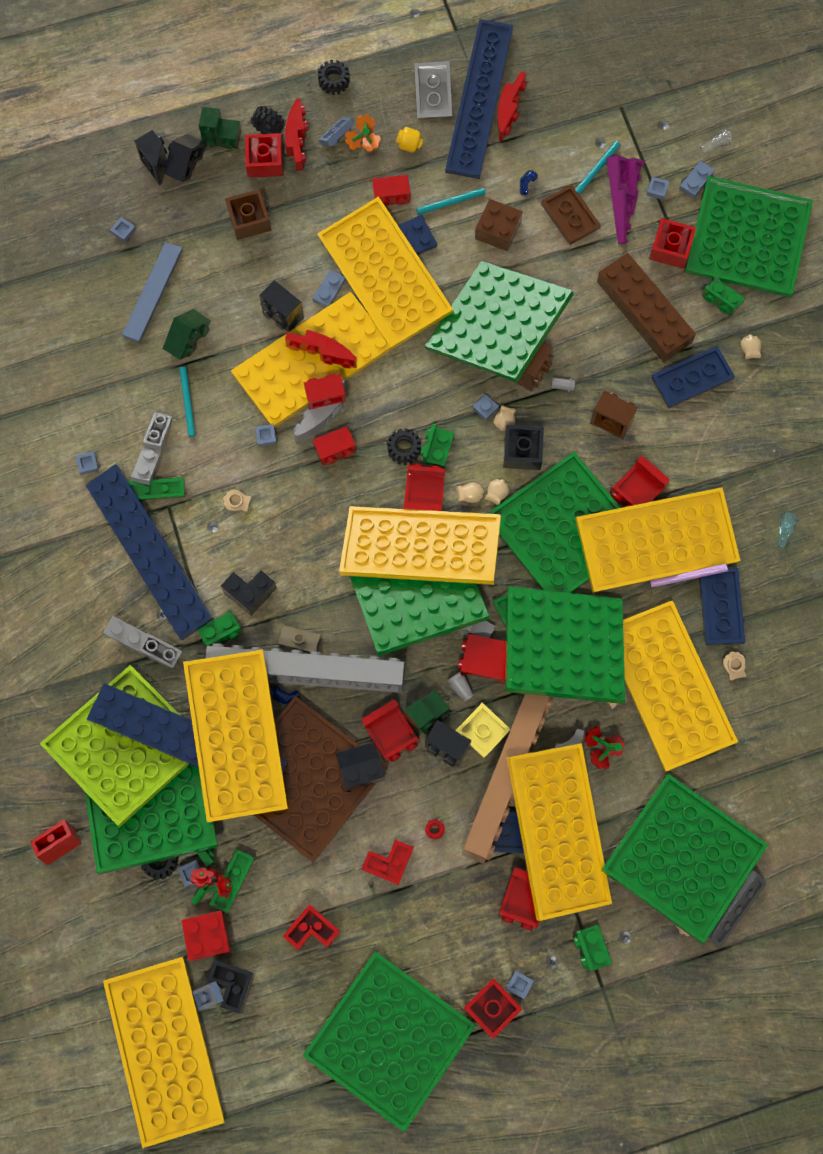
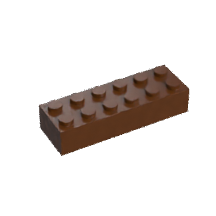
M629 253L599 272L597 283L663 363L693 343L696 333Z

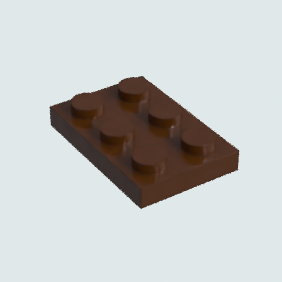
M572 184L541 201L542 207L569 245L600 229V223Z

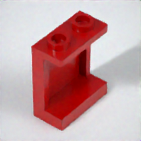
M641 456L624 477L611 487V497L616 502L624 504L625 507L653 502L668 486L670 479L646 458Z
M420 464L408 466L403 509L442 511L445 469H442L440 466L423 467Z
M468 634L467 640L463 639L461 649L465 651L464 658H460L458 664L461 674L498 680L500 684H505L506 641Z
M395 699L361 719L362 725L385 762H394L401 757L400 754L404 751L410 752L418 747L417 743H419L420 739L412 730Z
M514 867L498 916H501V920L513 924V921L521 924V928L532 931L533 928H538L539 921L536 919L528 872Z

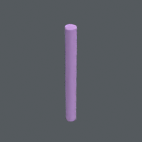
M727 564L651 580L650 582L651 587H657L727 572L728 569Z

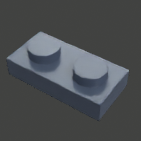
M342 117L318 141L322 146L332 147L338 143V139L342 135L350 131V128L355 123L351 118Z
M699 161L681 184L679 190L694 199L706 184L707 177L712 176L715 170Z
M330 269L312 298L313 302L325 308L331 305L346 282V278Z
M216 981L192 991L198 1012L224 1001L222 991Z

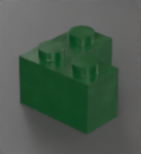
M202 107L199 130L201 138L206 142V145L209 147L218 146L226 149H238L241 134L240 121L222 119L220 109Z
M194 309L174 317L162 349L179 360L187 356L189 357L194 351L195 341L208 334L211 320Z
M434 690L423 700L419 698L405 709L404 717L419 736L423 733L426 735L432 730L437 720L443 722L448 718L450 707Z

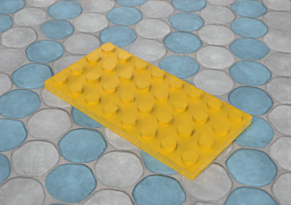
M379 196L318 233L321 242L391 350L454 312Z
M351 292L289 333L305 336L306 330H310L336 340L357 357V368L347 369L337 364L328 365L320 361V354L318 353L313 355L303 350L293 351L286 347L285 334L231 370V374L267 422L274 424V428L308 406L303 382H307L312 378H325L329 374H340L341 379L346 381L391 350L370 315Z
M723 487L575 518L593 593L741 561Z
M350 506L339 573L344 576L494 585L501 515Z
M673 600L624 619L625 684L664 771L668 772L738 743Z
M263 650L183 662L207 822L288 809Z
M582 743L507 757L537 921L612 904L607 875L601 871L605 863Z
M184 957L104 980V988L142 1148L225 1123Z

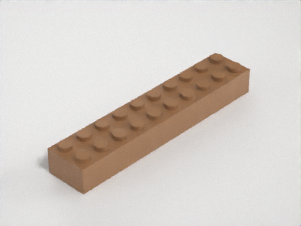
M524 695L463 848V856L482 864L485 863L486 859L490 861L495 846L492 845L493 840L498 841L503 828L499 826L500 822L505 823L510 810L507 804L512 805L514 800L507 757L531 753L528 752L529 749H534L539 737L536 731H541L546 719L543 713H548L553 698H550V696Z

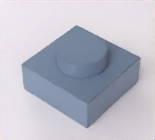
M652 177L647 196L664 200L669 181Z
M122 217L110 229L111 234L123 242H126L136 231V227Z
M486 394L473 406V410L485 421L499 409V406Z
M274 424L255 427L258 447L277 444Z
M94 451L76 456L80 475L99 471Z
M197 860L177 868L186 888L195 884L191 883L190 878L192 877L191 872L193 870H200Z
M515 971L506 990L524 1000L534 981Z

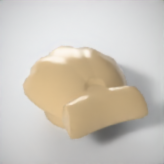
M751 334L743 337L740 345L745 353V359L761 358V340Z
M501 405L500 411L494 418L495 426L504 431L506 425H515L514 414L516 409Z
M504 479L491 481L485 499L500 505L501 500L509 494V485Z
M476 482L468 483L463 487H456L458 502L476 503L483 498L484 490Z
M231 490L223 497L224 505L231 511L243 510L247 512L251 496H245L238 490Z
M730 652L729 655H726L723 664L729 673V679L734 680L746 677L744 656L739 652Z

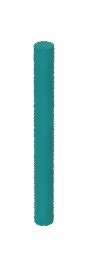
M618 141L611 145L575 190L579 195L607 163L606 158L612 157L621 146Z
M480 188L416 208L418 215L485 195L486 192L484 188Z
M180 367L188 437L192 438L196 434L187 367Z

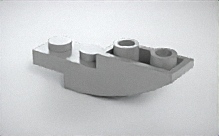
M342 379L343 387L345 390L346 384L345 381ZM338 403L312 410L308 408L303 415L304 419L301 424L298 423L294 428L295 441L299 443L322 430L338 414L343 404Z
M154 412L143 440L142 451L131 476L132 481L147 485L151 484L154 474H157L172 424V416Z
M112 616L103 632L104 635L120 642L121 645L172 669L182 653L181 650L149 633L142 632Z

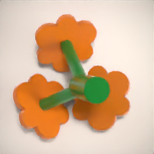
M368 114L358 116L356 128L360 129L361 134L358 135L354 130L347 131L345 133V143L349 145L351 150H355L361 147L360 143L363 137L364 143L362 147L367 152H372L379 147L378 143L381 141L380 136L374 133L368 135L369 132L374 130L373 126L376 124L374 118H370Z

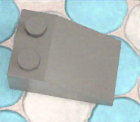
M450 62L414 63L417 118L452 116Z

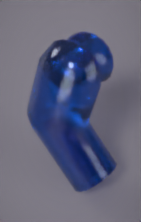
M533 170L527 171L520 178L519 188L521 195H527L528 184L530 181L534 182L538 178V174Z
M274 686L271 689V696L281 704L290 703L294 696L300 699L297 690L287 693L279 686Z

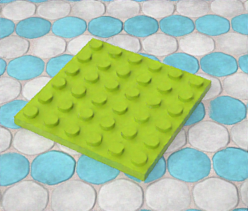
M131 665L108 684L180 715ZM97 693L44 739L40 745L120 828L189 764L87 721V717L99 694Z

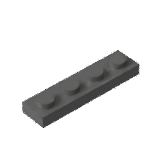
M751 871L709 935L708 939L718 948H721L767 883L757 872Z

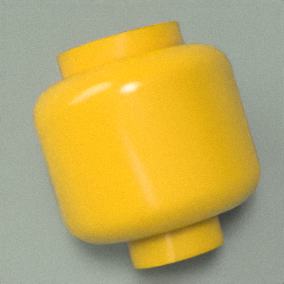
M404 127L403 130H399L396 143H398L399 149L414 153L416 149L421 148L423 139L420 138L421 133L418 130Z

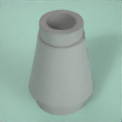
M460 672L447 680L450 684L449 687L464 702L474 696L465 675L462 676Z

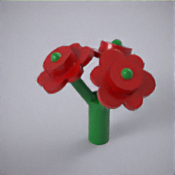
M595 726L587 732L584 742L587 743L589 748L596 746L598 743L602 744V749L605 752L603 753L601 750L592 751L590 761L599 769H608L610 764L607 755L611 757L622 755L625 742L621 741V737L618 734H614L612 737L607 736L605 741L600 739L602 736L600 727Z
M215 867L193 870L190 881L195 883L200 889L191 902L194 905H198L206 893L217 890L220 897L228 898L229 893L232 891L229 879L222 874L218 876L219 872L216 871ZM213 876L218 879L216 886L207 888L211 884Z

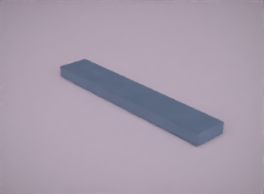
M165 242L122 334L124 338L138 343L141 342L183 250L181 247Z

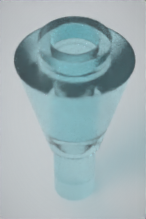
M785 512V515H780L778 547L785 548L787 538L799 521L793 513Z

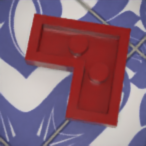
M395 840L388 858L369 851L361 870L399 886L414 847Z

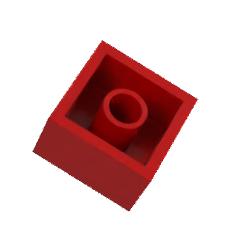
M281 133L245 135V165L248 178L283 176Z
M661 218L649 260L684 269L696 227Z
M223 911L181 920L188 961L195 962L232 953Z
M494 978L463 1008L491 1039H494L522 1010L517 1002Z

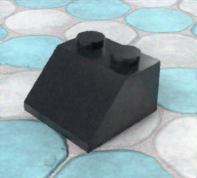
M151 130L134 141L140 160L156 182L161 185L164 178V163L167 159V151L163 146L165 143L162 137L156 135Z
M374 742L336 753L347 792L385 781Z

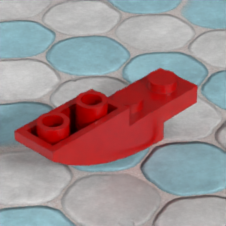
M520 71L513 85L506 82L502 91L497 117L499 141H503L505 135L508 136L510 134L512 122H516L519 112L517 110L520 93L525 91L528 84L526 81L527 74Z
M300 98L296 99L293 103L285 128L287 157L294 156L296 171H302V163H306L305 153L301 152L300 148H303L302 139H306L305 131H308L307 120L303 121V116H306L305 106L301 105Z
M306 330L305 336L286 333V347L293 351L303 350L313 355L318 353L320 354V361L328 365L337 364L347 369L357 368V357L345 346L328 336Z

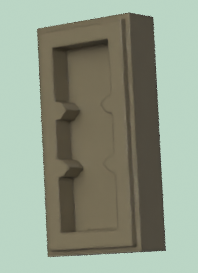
M283 625L278 645L308 653L317 652L321 635Z

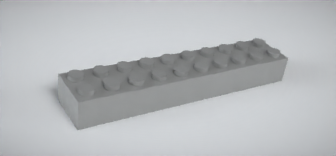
M213 644L212 646H207L206 658L263 650V648L252 647L251 649H244L243 646L233 645L232 648H228L222 644ZM273 648L271 651L263 650L267 678L270 683L402 693L404 662H400V659L389 658V661L375 656L363 659L359 655L342 657L341 654L331 653L330 656H326L320 652L302 654V651L291 650V653L283 652L282 649Z

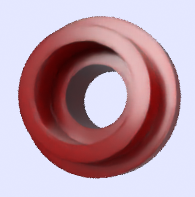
M436 819L430 820L425 826L427 837L432 840L440 839L445 833L444 824ZM434 826L438 827V833H432L431 828Z

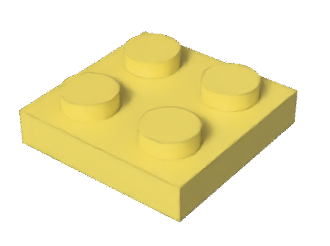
M481 703L455 731L472 740L471 747L484 759L511 729L488 707Z

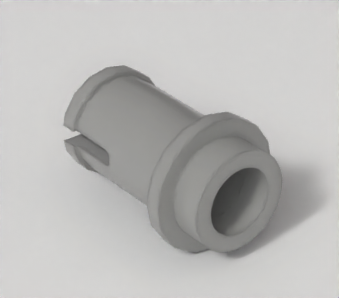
M553 377L552 389L568 390V392L574 391L575 380H572V378Z

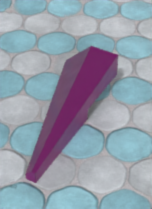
M616 155L606 159L618 244L628 243L626 239L627 231L631 229L629 221L630 217L634 215L639 192L637 184L642 178L640 170L644 166L645 161L635 157L627 159Z

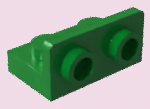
M716 278L709 286L705 287L702 297L708 303L714 304L722 313L732 316L745 300L743 296Z
M434 423L431 429H427L425 439L428 441L426 446H422L420 456H423L424 464L445 468L454 432L436 428Z
M231 611L197 629L206 647L213 644L223 645L228 640L233 641L237 639L240 633H242V629Z
M598 925L575 932L576 937H573L576 949L581 950L582 957H580L583 969L591 972L612 964Z

